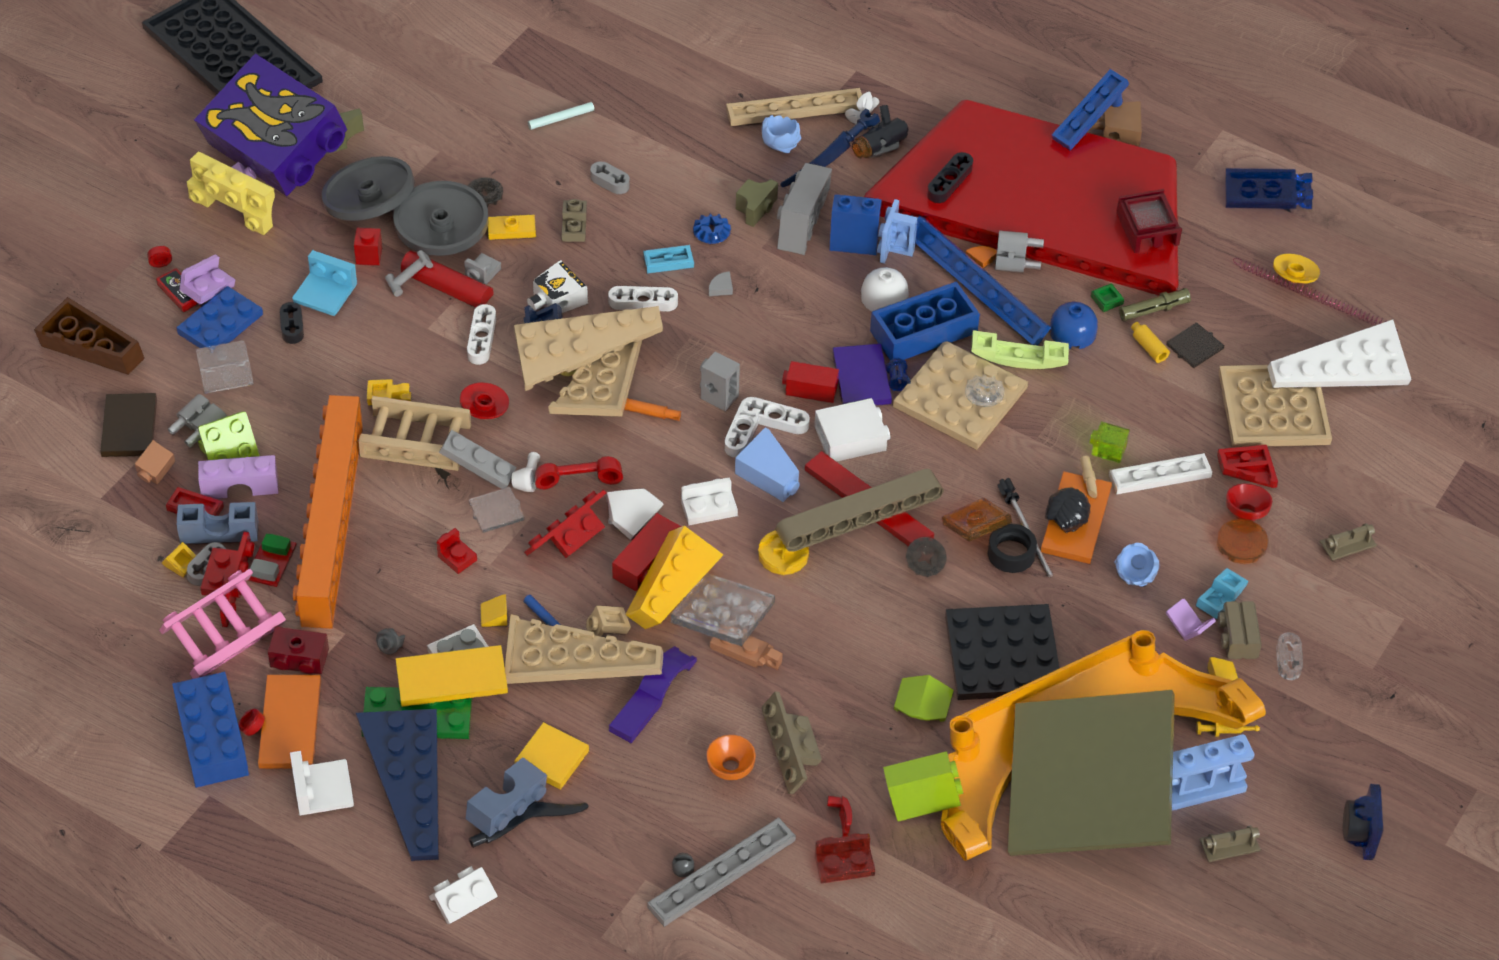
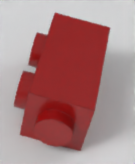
M791 361L789 371L784 370L782 385H786L787 396L834 403L838 388L839 369Z

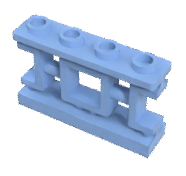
M1242 734L1173 752L1172 811L1246 792L1247 784L1244 779H1246L1247 775L1241 763L1251 761L1255 755L1246 735Z

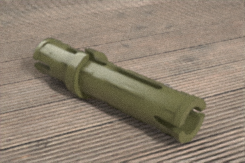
M1187 288L1171 293L1162 292L1160 296L1119 307V315L1122 321L1125 322L1160 310L1169 311L1174 306L1190 303L1191 296Z

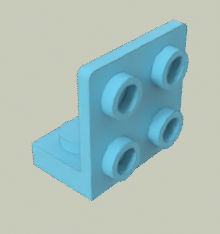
M312 250L308 255L310 273L292 297L293 302L335 316L357 285L355 264Z

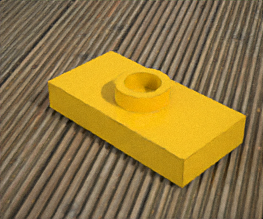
M535 215L488 217L489 240L536 237Z

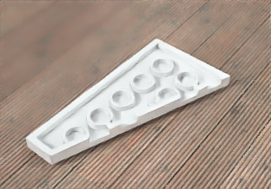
M1393 320L1271 361L1267 367L1273 388L1408 385L1412 380Z

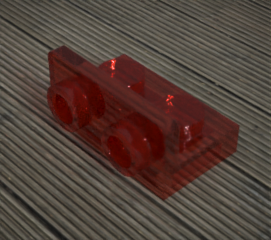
M854 833L839 838L827 837L815 842L814 856L821 884L875 876V866L870 849L871 839L868 833Z

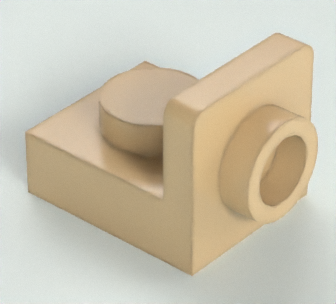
M596 606L586 622L587 630L594 632L596 636H602L603 633L627 634L631 626L625 615L624 607Z

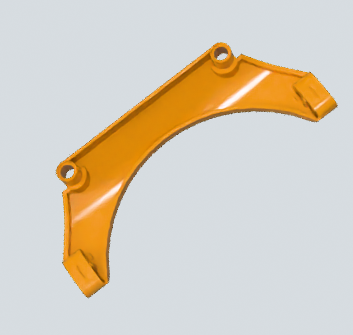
M1147 630L1137 631L1126 638L951 719L950 744L955 752L950 753L948 757L950 762H956L959 777L956 778H960L964 794L959 795L961 806L942 810L941 830L964 861L992 849V826L995 812L1003 792L1012 779L1016 703L1173 690L1175 694L1174 715L1211 721L1234 729L1241 728L1264 717L1266 714L1264 704L1241 678L1229 680L1203 673L1178 662L1164 652L1159 655L1155 651L1154 634Z

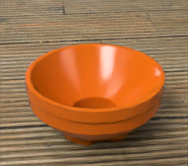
M724 735L718 737L709 745L706 758L708 767L714 775L725 780H738L752 771L756 753L753 745L747 739L738 735ZM732 760L737 762L739 766L735 770H727L723 767V764L726 761Z

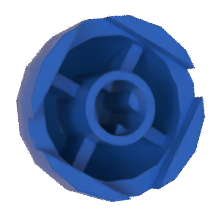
M1072 301L1060 305L1051 317V338L1055 342L1069 343V349L1072 346H1080L1079 349L1091 345L1096 339L1098 320L1094 311L1088 305L1081 302Z

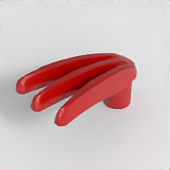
M828 795L827 806L840 808L842 840H846L850 831V825L852 824L850 803L846 797Z

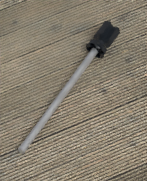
M1000 479V483L997 486L1002 496H1007L1004 499L1006 504L1013 505L1022 525L1030 530L1017 504L1020 497L1017 492L1014 493L1015 487L1011 479ZM1037 544L1036 553L1048 577H1052L1053 574Z

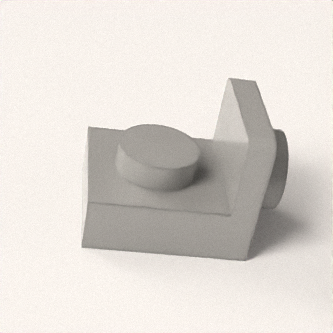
M483 253L474 261L469 258L464 261L465 275L486 285L501 270V262Z

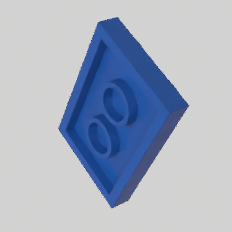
M226 286L177 326V333L213 357L263 315V309L229 286Z

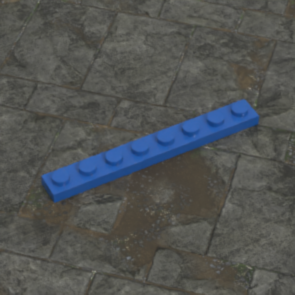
M919 216L917 218L915 243L1029 343L1038 346L1051 327L924 217Z

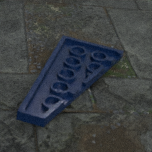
M437 709L356 713L357 721L363 732L364 739L373 758L375 768L391 805L411 861L439 860Z

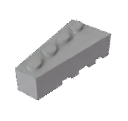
M805 163L802 170L797 172L795 182L791 183L789 194L785 195L783 206L780 205L778 209L777 219L780 220L777 249L805 255L807 240L810 241L812 237L813 226L817 224L820 209L823 208L830 189L832 168Z

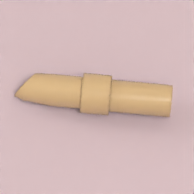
M1083 456L1080 458L1083 480L1089 496L1097 498L1096 477L1092 470L1090 457Z

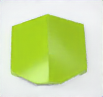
M930 675L902 678L894 710L897 712L901 711L912 718L944 722L946 721L954 690Z

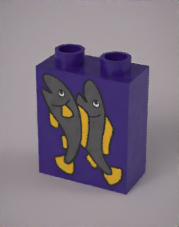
M257 54L251 57L194 119L209 145L236 163L239 162L246 168L250 167L258 178L285 196H288L296 186H303L311 179L315 165L327 152H334L341 146L345 138V132L348 130L334 104Z

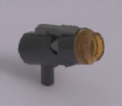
M888 105L879 107L882 121L878 124V127H872L868 132L857 137L852 143L853 152L858 158H868L870 156L874 158L897 150L899 142L907 138L909 130L907 123L899 118L891 120Z

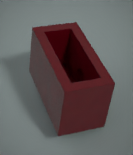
M275 627L268 649L270 667L279 670L301 671L305 674H322L329 652L327 634Z

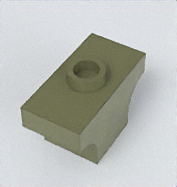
M748 179L736 192V210L746 215V224L754 227L765 213L770 212L774 202L778 199V182L770 179L767 182L758 183Z

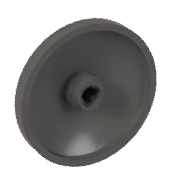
M388 156L371 157L351 163L337 171L324 185L321 196L325 209L333 217L347 221L366 220L383 215L403 203L411 194L415 180L410 166L405 161Z
M433 181L414 187L409 197L394 209L393 214L394 227L399 239L406 246L417 252L422 250L427 255L435 256L456 254L474 246L484 236L489 222L488 208L483 197L471 187L452 181Z

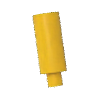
M1139 322L1132 324L1133 337L1154 361L1161 363L1166 360L1170 351L1148 326L1140 325Z

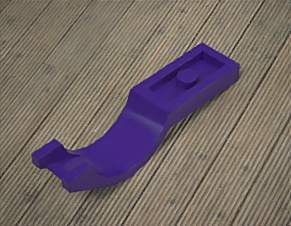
M676 646L664 652L662 674L644 675L639 689L610 723L609 732L632 743L661 707L663 698L673 679L683 669L689 671L697 662V657L682 653Z

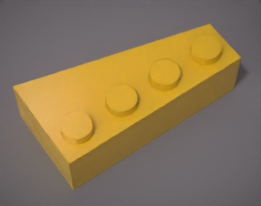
M685 525L670 531L625 615L644 629L660 624L718 562L723 554Z

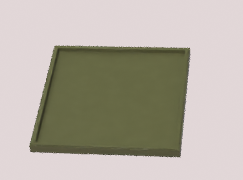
M1173 690L1015 704L1008 853L1010 856L1171 845L1175 701Z

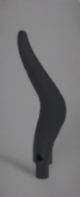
M534 801L522 815H517L510 820L503 830H498L490 837L480 831L479 834L470 837L469 842L473 848L483 843L488 844L507 834L529 818L571 815L586 810L589 805L587 803L565 805Z

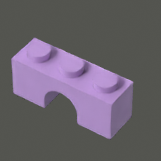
M275 455L198 461L199 486L202 495L215 499L228 498L227 489L236 484L249 486L252 489L253 496L278 494V472Z

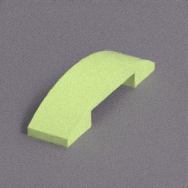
M973 330L971 352L986 360L1005 366L1047 369L1068 365L1069 343L1045 340L1043 346L999 341L997 340L996 333Z

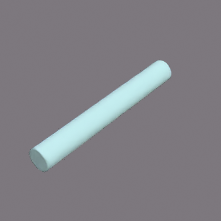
M592 102L530 120L528 121L529 129L532 130L594 111V105Z

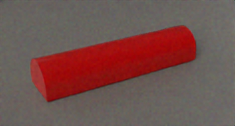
M410 250L405 254L401 262V273L419 259L417 252ZM430 259L433 263L432 268L424 266L411 277L475 308L486 304L494 295L492 287Z

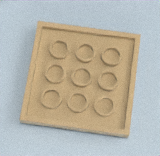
M946 341L938 347L894 399L893 407L977 450L1028 387V381Z
M1268 365L1219 367L1218 373L1232 447L1256 445H1331L1332 436L1321 387L1273 388L1267 368Z

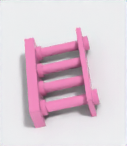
M251 569L244 573L241 570L235 572L228 578L229 582L181 613L177 614L174 611L163 619L164 623L159 630L161 634L172 629L193 658V665L195 667L189 673L193 679L206 676L272 633L275 627H281L286 621L281 612L274 616L271 613H267L246 581L253 574ZM236 587L259 618L258 623L260 625L252 630L250 627L245 626L224 596ZM214 601L238 633L236 635L238 639L232 643L222 638L203 611V608ZM192 615L195 616L216 646V653L209 658L206 654L203 655L181 624V622Z

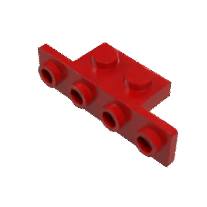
M603 489L598 494L595 491L588 494L582 499L585 503L580 508L577 505L573 506L564 513L567 517L564 521L560 522L557 519L546 528L548 533L542 537L539 533L528 542L530 548L524 553L528 556L547 540L551 539L565 558L570 556L605 528L590 506L607 494L606 491Z
M243 532L238 551L212 548L200 587L201 595H209L228 583V578L235 572L241 570L244 573L248 570V558L254 554V542H251L249 532ZM237 587L224 595L235 611L236 598L241 597ZM220 609L222 627H228L230 621Z

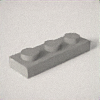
M453 430L449 432L439 451L440 454L502 490L506 489L512 478V473L517 468Z

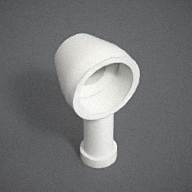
M531 452L528 454L527 466L512 473L513 488L524 492H534L536 489L534 473L540 461V455L536 452Z

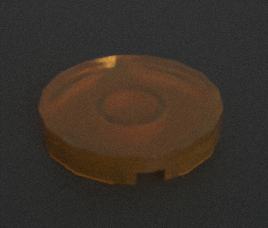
M1234 519L1225 523L1220 528L1217 546L1222 555L1228 556V559L1232 562L1249 564L1258 561L1260 557L1265 555L1269 539L1266 531L1259 524L1249 520Z

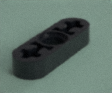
M964 152L955 154L929 183L928 199L934 203L945 202L972 172L973 157ZM952 175L955 176L956 179L948 180L945 178V176Z

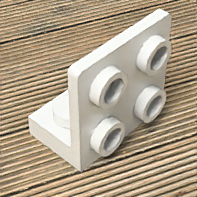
M301 751L290 753L300 816L354 806L346 759L309 765L308 761H302Z

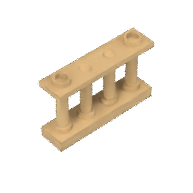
M372 397L373 416H377L371 435H360V457L455 471L459 470L460 465L439 453L442 445L430 442L436 425L450 426L449 432L453 430L459 433L460 428L470 429L471 416L469 409L391 399L388 397ZM387 418L401 420L396 438L382 437ZM411 421L426 423L420 442L406 440Z

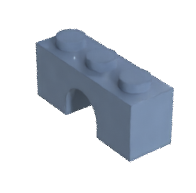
M256 502L230 503L229 513L223 516L208 514L205 511L204 504L178 505L177 530L180 544L182 542L185 544L241 542L243 532L250 533L251 541H258L259 521Z
M521 758L504 773L503 790L507 793L498 794L488 787L483 788L467 801L466 820L489 837L498 830H503L510 820L517 815H522L535 800L539 801L545 795L547 775L525 758Z

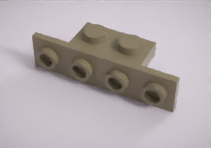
M775 691L761 708L788 793L794 794L807 780L803 764L817 766L822 761L809 718L787 714L780 692Z

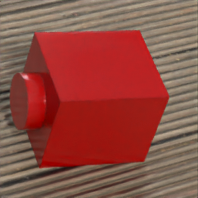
M357 227L354 241L356 265L380 266L383 249L381 229Z

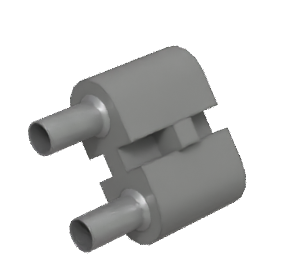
M999 230L995 270L1024 273L1025 268L1041 270V261L1026 260L1025 254L1027 246L1043 248L1044 239L1028 238V233Z
M197 394L177 413L179 419L168 428V431L174 435L184 425L191 430L194 429L195 432L185 440L186 445L192 447L201 438L198 426L227 417V415L214 403L210 404L207 398Z

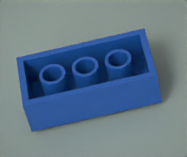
M956 281L872 311L870 332L876 341L881 344L883 351L892 364L938 348L943 342L948 341L952 343L971 336L973 330L978 331L980 313Z
M221 672L172 683L195 787L248 776L246 754L226 673Z

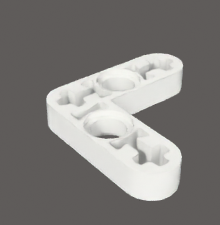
M747 397L741 402L725 437L724 450L727 455L737 457L751 442L758 424L793 434H803L809 429V414L797 408L756 397ZM776 412L779 413L781 417L773 419L768 415L770 413ZM740 424H747L750 426V428L747 430H740L737 426ZM737 438H739L740 444H737L735 447L734 445L737 441Z

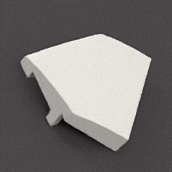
M645 489L621 490L605 494L609 509L608 524H613L630 540L664 505Z

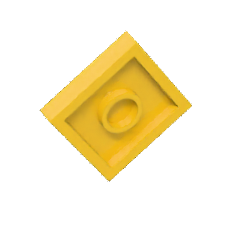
M543 722L515 759V763L521 758H525L547 775L546 783L561 790L589 752V745Z

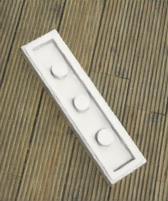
M1205 453L1113 469L1109 471V477L1117 495L1211 478L1212 470Z

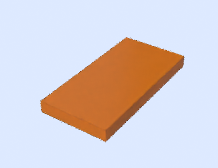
M1063 471L1058 490L1073 487L1084 493L1091 505L1089 519L1086 524H1083L1075 532L1065 533L1054 520H1049L1041 552L1091 564L1112 482L1096 479L1097 498H1092L1088 494L1082 475Z
M267 675L263 711L265 721L261 730L258 759L259 769H292L290 753L301 751L302 761H308L309 765L314 764L321 688L320 675Z

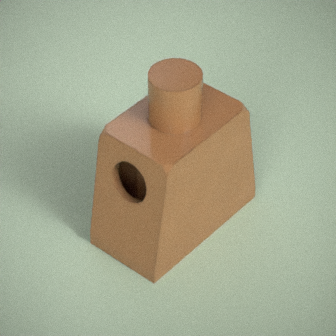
M1141 101L1123 102L1119 107L1110 106L1090 129L1102 130V137L1139 147L1142 134Z

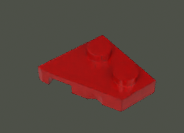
M1267 445L1218 449L1217 457L1223 475L1277 488L1278 479Z

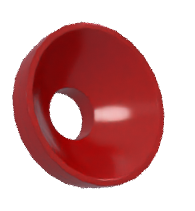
M1249 483L1232 486L1226 495V506L1230 512L1239 520L1250 522L1265 517L1270 512L1273 502L1267 490ZM1241 509H1249V510H1251V511H1253V512H1247V511H1243V510H1241Z

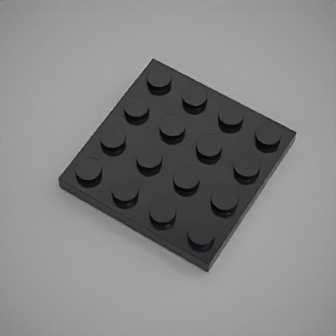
M1049 604L946 609L945 618L957 700L998 698L1060 669Z

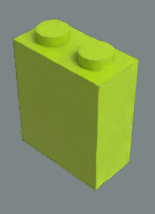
M947 751L883 767L897 821L961 806L959 795L964 794L960 778H956L959 777L956 762L949 761Z

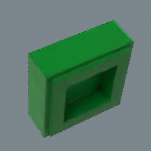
M1112 283L1091 291V298L1102 312L1124 304V298Z

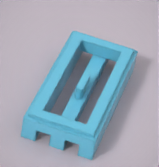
M690 245L643 251L647 274L694 268Z

